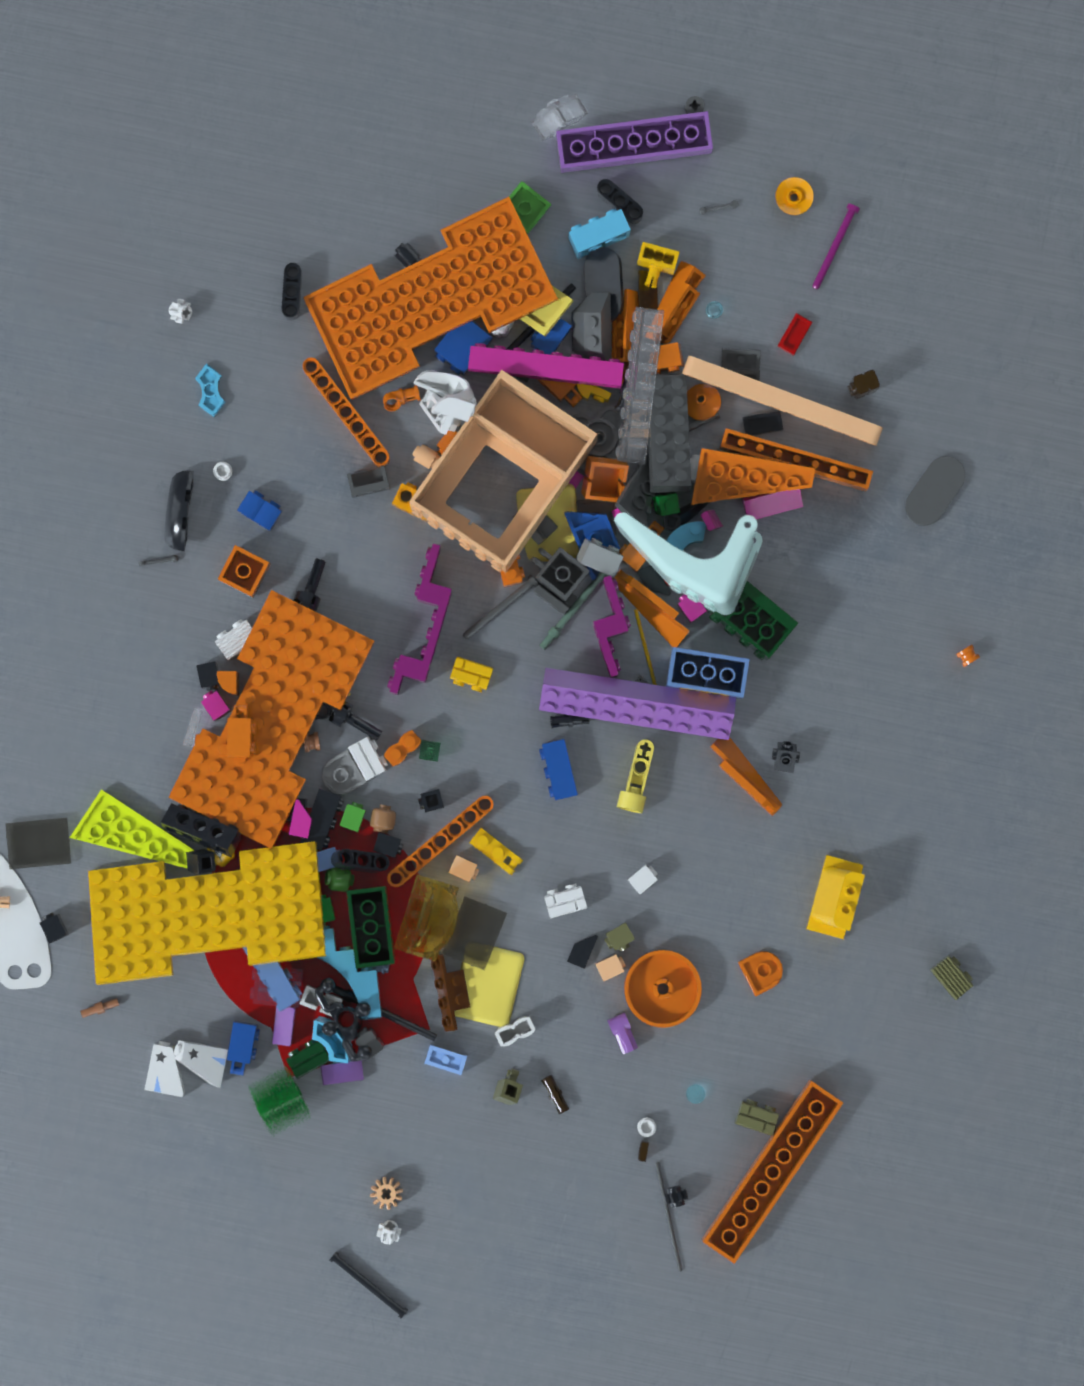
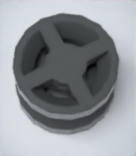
M692 96L686 101V114L703 112L704 101L702 98Z

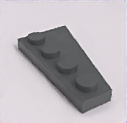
M648 449L614 505L622 513H627L645 527H647L648 523L646 521L647 516L652 508L650 506L651 501L656 494L650 493Z

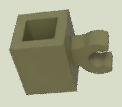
M508 1069L506 1078L497 1082L493 1095L494 1100L507 1105L518 1103L523 1087L522 1084L516 1082L519 1075L518 1070Z

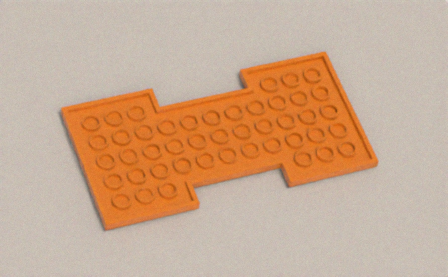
M510 197L502 199L441 229L440 231L447 243V248L382 280H379L373 265L370 264L303 297L351 400L419 368L420 365L413 349L462 325L482 317L488 332L491 333L558 300Z
M271 590L237 658L254 667L236 705H248V718L254 719L253 722L257 725L256 734H253V742H256V753L253 754V758L227 757V723L220 736L202 728L169 798L211 819L216 818L222 824L227 826L229 824L234 825L241 834L272 849L307 780L291 772L290 769L323 702L339 710L342 709L375 641ZM238 713V718H244V713Z

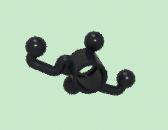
M331 978L323 979L320 986L315 990V997L322 1009L330 1013L334 1019V1022L327 1021L323 1024V1034L333 1036L336 1034L337 1029H339L344 1037L342 1040L343 1048L350 1060L356 1062L359 1060H369L373 1053L370 1046H361L355 1054L350 1042L358 1035V1030H360L363 1023L362 1017L369 1015L371 1011L370 1005L367 1002H360L357 1004L356 1009L344 1007L340 1002H334L329 1005L322 993L332 992L335 989V981ZM347 1012H351L354 1015L353 1024L349 1027H343L341 1024L342 1016Z

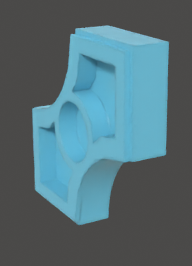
M206 364L195 378L202 389L199 407L215 417L226 403L218 390V384L222 375Z

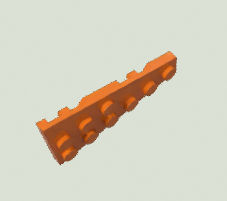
M701 448L691 505L812 488L815 468Z

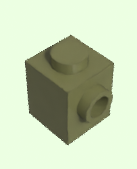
M626 922L605 933L607 938L604 939L609 949L614 948L615 951L619 949L620 952L630 947L629 943L635 940Z

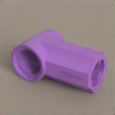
M625 1012L607 1020L623 1054L638 1048Z

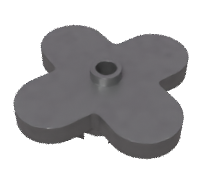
M615 406L603 408L596 419H592L582 413L572 416L597 433V436L603 437L601 442L595 444L588 456L625 461L630 457V443L618 434L623 426L624 416L621 411L614 409ZM587 457L579 467L582 470H585Z

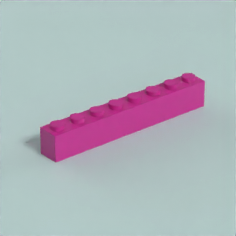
M476 343L475 346L470 348L468 371L498 375L503 370L514 377L621 389L624 363H620L619 359L601 361L600 357L591 356L589 359H583L581 355L571 354L570 357L563 356V353L552 352L551 355L544 354V351L532 350L531 353L525 352V349L513 348V350H505L506 347L504 346L487 348L486 344Z

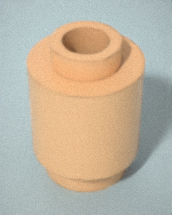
M424 444L421 447L417 445L412 454L415 457V462L428 469H432L441 457L438 455V452Z

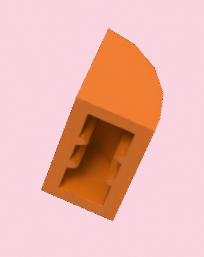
M217 671L218 683L222 689L232 695L239 696V673L237 671Z

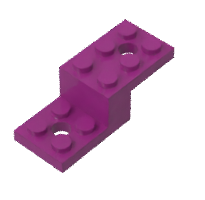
M610 575L603 578V584L613 615L593 621V627L609 676L614 678L619 675L618 672L621 668L618 659L614 660L612 655L615 652L612 641L608 642L607 639L628 633V628H630L631 624L628 615L624 616L622 611L625 608L622 597L618 598L616 593L619 590L616 579L612 580Z

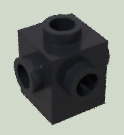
M790 741L778 742L777 748H773L772 751L774 770L793 773L795 763H799L800 758L797 744H793Z

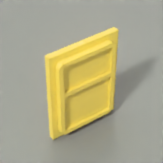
M554 286L552 287L558 298L557 301L520 318V320L545 337L574 302L573 299Z

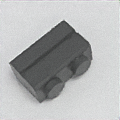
M364 1027L358 1032L355 1043L359 1048L363 1045L370 1046L373 1051L372 1057L383 1049L384 1043L380 1037H377V1033L373 1028L367 1029Z

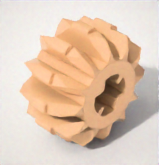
M386 1176L382 1178L383 1184L378 1179L375 1181L379 1187H371L376 1193H371L370 1197H377L373 1204L375 1205L380 1201V1209L386 1204L387 1209L390 1210V1203L396 1207L398 1203L395 1199L402 1200V1197L397 1194L402 1193L403 1189H396L400 1182H396L393 1185V1177L390 1178L388 1183ZM384 1188H386V1191L387 1189L391 1190V1197L387 1198V1196H382Z

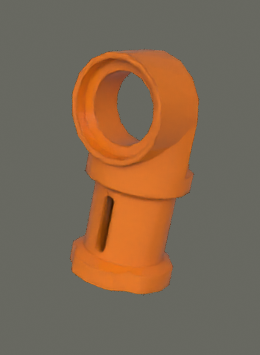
M414 385V387L406 389L399 388L397 391L386 393L383 397L385 409L387 411H396L401 405H405L406 402L421 401L418 386ZM390 399L397 400V402L392 405L387 403V401Z

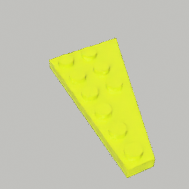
M102 789L69 837L148 859L164 861L165 863L187 868L186 852L195 851Z

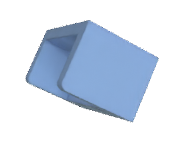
M430 1044L424 1064L462 1075L467 1055Z

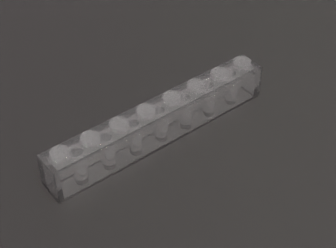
M636 307V311H634L632 316L634 327L630 334V341L632 343L631 350L628 352L629 368L625 373L627 384L623 391L624 407H622L620 414L622 424L618 430L620 440L619 446L616 448L617 460L621 462L645 464L664 310Z

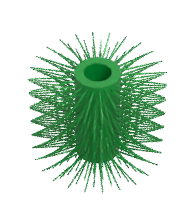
M286 1070L282 1075L280 1074L281 1072L277 1073L274 1076L278 1075V1077L271 1079L273 1081H263L264 1084L269 1085H256L253 1089H249L259 1090L250 1091L253 1092L250 1094L254 1097V1105L262 1120L266 1123L265 1126L267 1125L266 1129L271 1128L268 1130H273L270 1132L281 1128L271 1126H289L275 1124H292L296 1121L284 1120H299L300 1118L307 1117L296 1116L310 1114L307 1113L309 1112L307 1111L309 1109H306L308 1107L305 1106L307 1104L304 1103L303 1095L293 1080L294 1078H292L293 1074L289 1075L291 1074L289 1073L290 1070Z

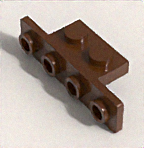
M444 955L431 956V967L434 971V984L439 997L438 1005L441 1008L442 1025L446 1032L457 1030V1023L454 1011L470 1008L464 970L447 972Z

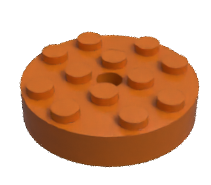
M655 950L642 955L631 965L625 977L624 994L630 1010L642 1022L654 1027H672L684 1022L694 1013L701 998V979L695 966L686 957L674 951ZM661 983H665L668 986V991L665 994H660L657 990L658 985Z

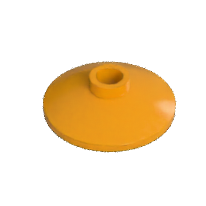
M791 177L782 181L775 194L778 207L789 215L805 213L811 207L814 198L810 184L798 177ZM793 194L796 195L797 200H791L790 196Z

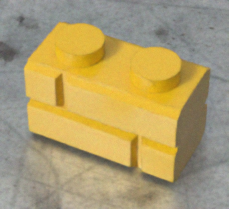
M457 656L450 679L453 680L455 685L462 687L464 684L471 685V690L482 693V690L487 691L494 668Z

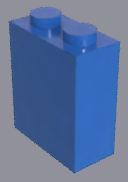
M471 321L448 332L434 349L435 357L443 364L445 361L450 364V369L455 374L459 375L461 373L465 376L468 372L471 346L480 343L486 344V347H488L493 338Z

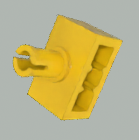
M643 242L637 265L649 269L645 285L650 287L651 280H653L651 288H657L660 272L674 275L680 252Z

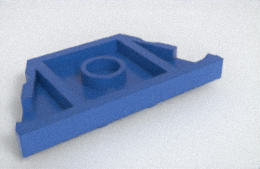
M564 512L579 550L585 538L588 540L595 538L603 542L602 545L605 547L612 545L620 550L606 514ZM586 566L590 571L591 579L595 580L600 571Z

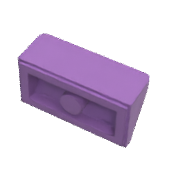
M276 1007L272 1044L292 1045L296 1007H288L282 1012H279Z

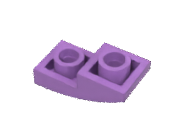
M362 1060L320 1066L323 1085L364 1080Z

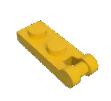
M482 828L479 829L469 842L511 876L515 872L516 866L523 862L520 857ZM507 856L512 859L508 865L503 862Z

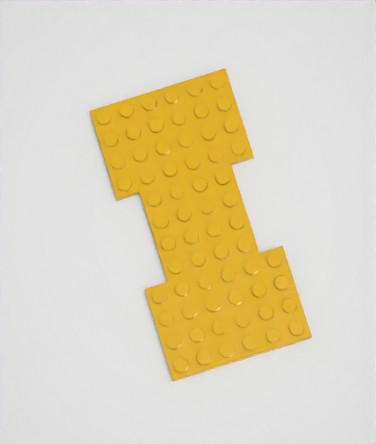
M316 842L276 846L272 849L268 847L239 851L241 870L166 880L164 861L88 871L96 984L103 985L174 976L173 956L247 947L249 966L326 956Z

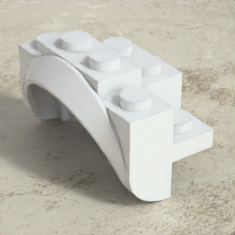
M426 370L419 374L413 382L416 386L426 389L419 405L440 433L447 434L448 430L455 432L462 420L468 422L469 418L474 414L477 400L474 397L469 382L464 378L450 373Z

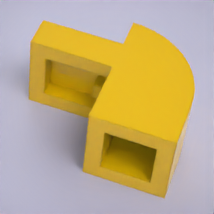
M577 384V391L585 401L588 402L590 395L594 396L593 399L600 403H604V401L609 402L612 393L597 386Z

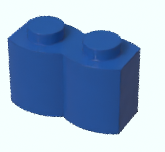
M256 490L253 493L249 491L237 511L268 531H271L282 513L279 509L281 506L272 500L270 503L263 500L264 495Z

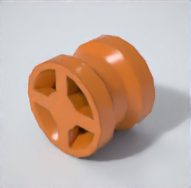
M972 644L956 654L958 658H961L963 667L980 658L979 654L974 652Z

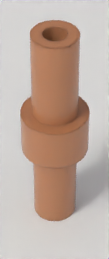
M115 998L104 1003L101 1001L95 1003L93 1007L81 1010L82 1018L96 1013L99 1015L105 1013L107 1009L119 1006L118 999Z

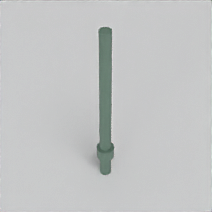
M599 572L597 578L589 584L556 626L551 627L547 632L548 635L539 645L542 649L546 650L551 642L560 636V631L607 574Z

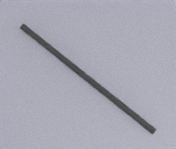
M655 1163L677 1267L680 1272L682 1267L669 1207L664 1198L666 1193L659 1163Z

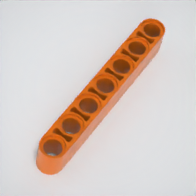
M312 357L307 358L303 362V370L373 463L377 467H386L390 462L388 451L319 361ZM315 363L317 368L315 371L309 372L306 369L307 365ZM321 378L328 379V385L320 387L318 381ZM338 393L340 399L337 402L330 401L331 394ZM343 409H351V415L343 417L341 415ZM356 423L363 425L361 432L353 431V426ZM368 438L375 440V444L371 448L364 445L365 440ZM380 453L385 454L387 457L383 463L376 461V456Z
M489 796L478 798L388 874V883L393 887L403 885L493 809V800ZM483 799H488L491 803L490 808L487 810H483L479 806L480 801ZM468 811H472L476 815V819L473 822L465 820V814ZM455 823L461 827V832L457 835L450 832V826ZM438 836H444L446 839V844L443 847H438L435 844V839ZM422 849H430L431 857L429 859H423L420 856ZM410 860L414 861L417 866L413 872L408 871L405 866ZM399 873L402 880L399 884L392 883V874Z

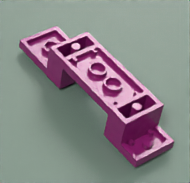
M434 543L432 548L428 547L425 558L428 562L426 566H422L420 573L422 582L421 585L417 584L414 595L417 597L418 602L438 607V610L434 609L431 620L434 624L432 628H428L426 639L429 641L427 646H423L420 655L423 661L401 654L399 658H395L393 670L396 671L394 677L390 676L387 685L391 694L399 695L404 677L426 683L451 599L452 589L431 583L441 551V546Z

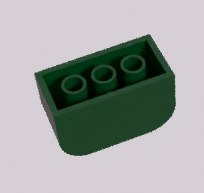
M381 886L346 891L355 968L395 964L387 887Z

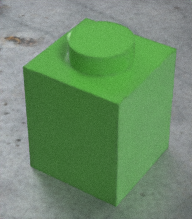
M352 802V805L347 804L339 826L359 832L366 810L363 809L364 805Z

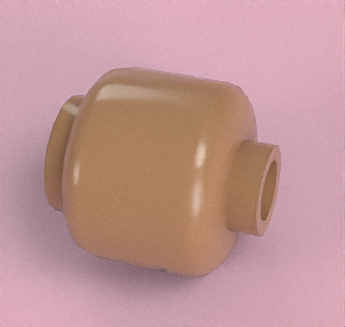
M380 804L379 808H374L370 819V826L374 828L373 831L388 833L389 830H393L396 812L391 810V806Z

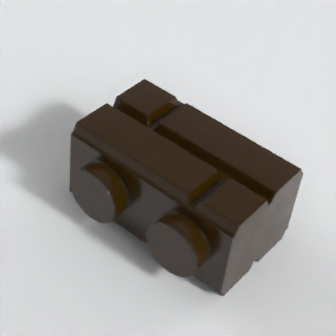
M872 369L864 372V374L854 376L847 388L851 397L854 396V398L859 399L875 393L880 387V383L875 371Z

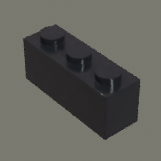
M319 788L310 813L312 822L309 837H302L300 843L315 841L317 849L323 851L324 847H328L331 837H328L330 829L334 830L337 819L334 817L337 811H341L344 803L341 800L342 796Z

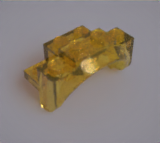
M417 874L394 949L436 961L439 951L450 941L457 925L458 903L456 896L459 887Z

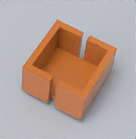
M587 456L584 472L587 477L584 476L581 491L584 498L617 502L625 488L623 482L626 483L629 465L625 460Z

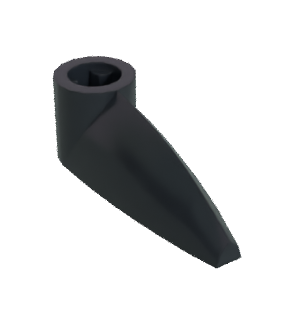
M709 502L695 505L689 503L681 507L679 513L666 515L663 521L664 528L669 532L675 531L694 518ZM669 518L672 520L676 519L675 527H672V525L668 526Z

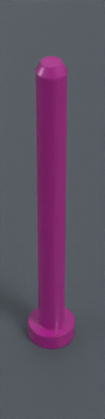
M848 203L846 207L848 212L813 283V288L816 290L820 288L854 214H858L860 208Z

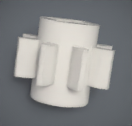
M178 299L177 303L172 302L168 310L171 315L170 319L183 324L184 320L189 321L192 315L191 303L185 302L183 299Z
M387 1220L384 1224H379L376 1236L380 1237L381 1242L391 1245L394 1241H399L402 1229L398 1228L396 1222Z

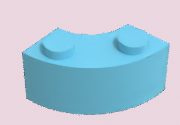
M703 521L684 524L673 531L666 541L683 551L688 545L703 542L706 525Z
M323 1016L316 1018L313 1024L312 1040L318 1041L325 1046L329 1054V1061L349 1063L351 1060L343 1048L342 1040L344 1037L340 1030L337 1029L336 1034L333 1036H326L322 1032V1026L325 1022L334 1021Z

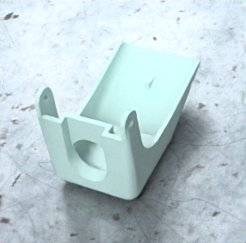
M619 513L614 519L621 534L670 585L673 591L687 595V598L696 603L704 604V607L712 612L717 611L720 614L729 615L735 610L763 543L761 534L756 532L758 524L753 516L746 515L741 517L726 548L718 556L711 559H698L672 546L627 513ZM747 522L751 523V527H750V528H746V527L744 526L745 523H747Z

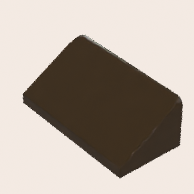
M638 270L639 310H657L658 288H651L653 280H651L650 287L645 285L649 272L645 270Z

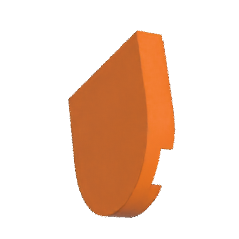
M756 952L738 962L755 997L775 987L781 980L783 974L782 963L777 956L770 952Z

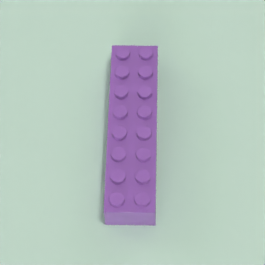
M708 111L556 131L561 173L712 154L713 150Z

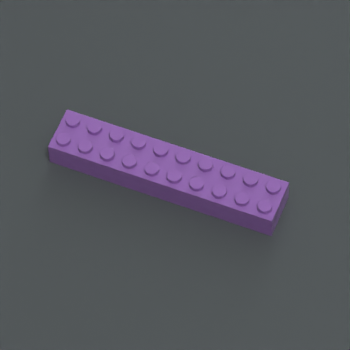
M545 668L539 710L729 740L735 713L736 697Z

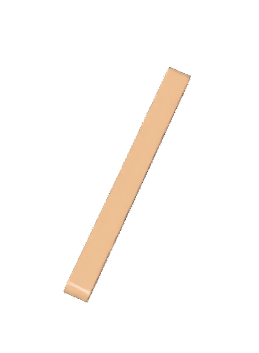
M688 355L682 372L683 375L871 445L877 446L883 427L693 356Z

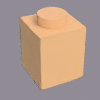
M456 855L448 873L470 882L471 879H476L479 869L476 868L477 864Z
M617 954L595 963L603 982L623 973V968L626 967L622 956L617 957Z

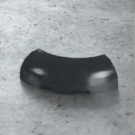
M190 470L181 471L173 476L167 501L165 542L172 549L185 551L188 536V511L194 486V471Z

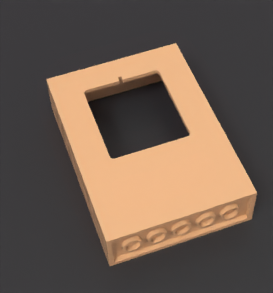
M501 370L475 407L474 414L469 418L468 422L465 421L409 501L412 513L420 519L422 517L427 519L428 524L437 530L438 527L442 529L443 534L449 539H457L460 542L459 545L465 550H473L476 553L475 556L480 560L491 562V567L496 571H504L506 573L597 443V433ZM485 446H489L539 480L500 538H495L473 522L469 525V519L446 504V501Z

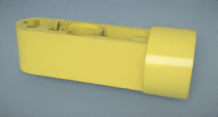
M641 740L636 745L625 791H620L617 808L634 813H643L646 801L643 792L654 752V745L650 740ZM646 744L649 751L645 753L644 758H637V756H642L643 750L640 747ZM638 762L643 763L645 771L637 772L635 764ZM630 783L641 785V788L630 786Z

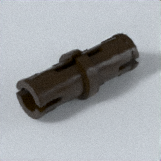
M549 1075L542 1079L541 1082L549 1094L548 1098L552 1100L558 1114L569 1110L570 1108L562 1096L563 1092L561 1089L559 1090L553 1076Z

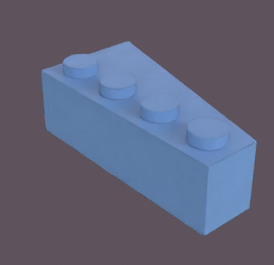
M242 947L247 955V947ZM280 962L253 965L257 969V974L263 984H266L270 997L274 1002L276 1001V1007L279 1012L301 1000L300 995H302L300 988L297 984H292L290 980L293 978L288 968L283 969Z

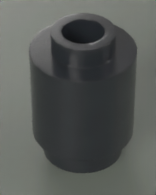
M401 243L395 249V257L405 267L422 260L420 258L421 255L409 243Z

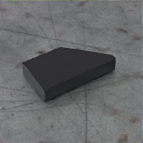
M594 935L574 943L567 962L585 969L598 936Z

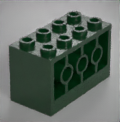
M748 581L737 603L740 612L736 611L729 615H723L717 611H708L710 614L709 618L716 624L720 622L724 625V631L731 636L735 634L740 639L738 642L745 648H752L755 651L753 654L761 661L763 659L766 661L770 659L798 624L794 618ZM746 617H753L755 624H748ZM761 629H768L769 637L767 635L764 637Z

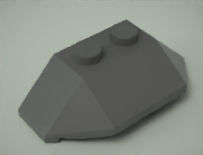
M592 292L571 312L572 351L577 355H581L583 359H589L591 356L600 357L601 361H609V359H612L611 293Z

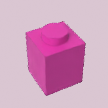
M684 594L679 598L680 602L677 606L688 621L692 623L706 613L707 610L702 603H696Z
M211 690L203 696L204 700L201 703L214 721H217L231 711L218 691L213 693Z

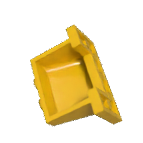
M826 855L806 929L844 939L846 930L850 931L856 911L865 874H861L864 865Z

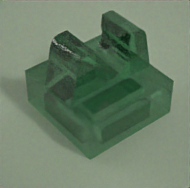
M422 740L419 759L438 762L441 743Z

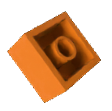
M235 545L218 580L254 598L271 564Z

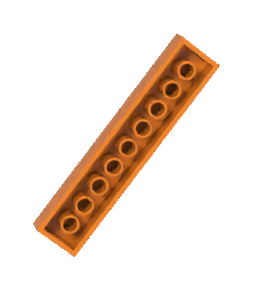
M809 1079L773 1135L769 1138L702 1237V1242L735 1264L841 1108L843 1102Z

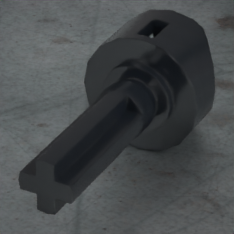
M315 558L305 591H296L293 600L297 603L301 602V605L313 611H317L321 600L315 593L326 564L324 560Z
M345 701L341 710L333 708L334 711L329 718L330 722L339 727L347 722L373 739H379L383 731L352 714V704Z

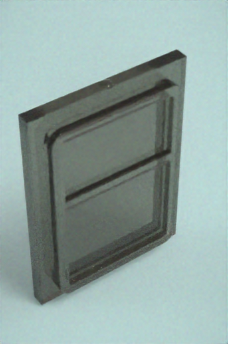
M67 818L5 823L9 869L71 864Z
M464 896L442 954L485 971L507 913Z

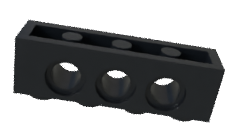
M171 803L160 822L165 831L229 857L233 856L242 839L239 829L234 825L229 824L227 826L220 823L216 818L210 819L197 811L192 812L182 804L177 806ZM189 820L186 824H182L183 821ZM201 827H206L204 830L198 831ZM223 833L222 836L218 838L215 837L217 834Z

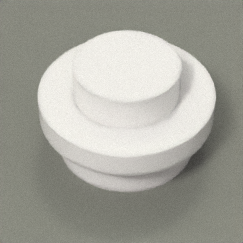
M219 462L214 466L213 474L218 480L226 481L232 476V467L227 462Z
M642 1118L637 1124V1130L640 1135L650 1137L656 1131V1123L651 1118Z

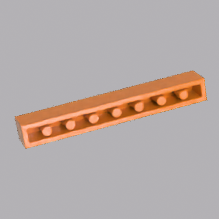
M728 428L724 431L719 448L734 454L815 468L814 477L865 492L869 488L873 474L872 470Z

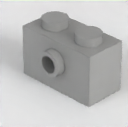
M585 538L576 560L580 564L614 577L624 557L619 553V549L612 545L605 547L602 545L603 542L592 538V540Z

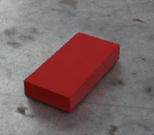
M796 313L777 347L794 356L813 322Z

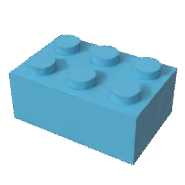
M615 208L606 212V216L602 218L596 216L588 220L589 223L586 225L578 224L573 226L569 232L568 240L578 260L600 247H607L630 237L631 229L622 209L617 211Z

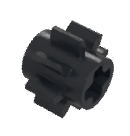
M681 1185L667 1188L668 1194H664L666 1204H671V1208L685 1205L684 1200L688 1199L686 1189L682 1190Z

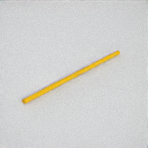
M635 609L634 613L652 683L657 685L638 609Z

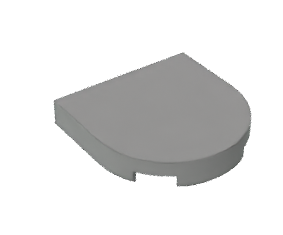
M348 749L330 759L322 770L323 784L334 794H348L367 783Z

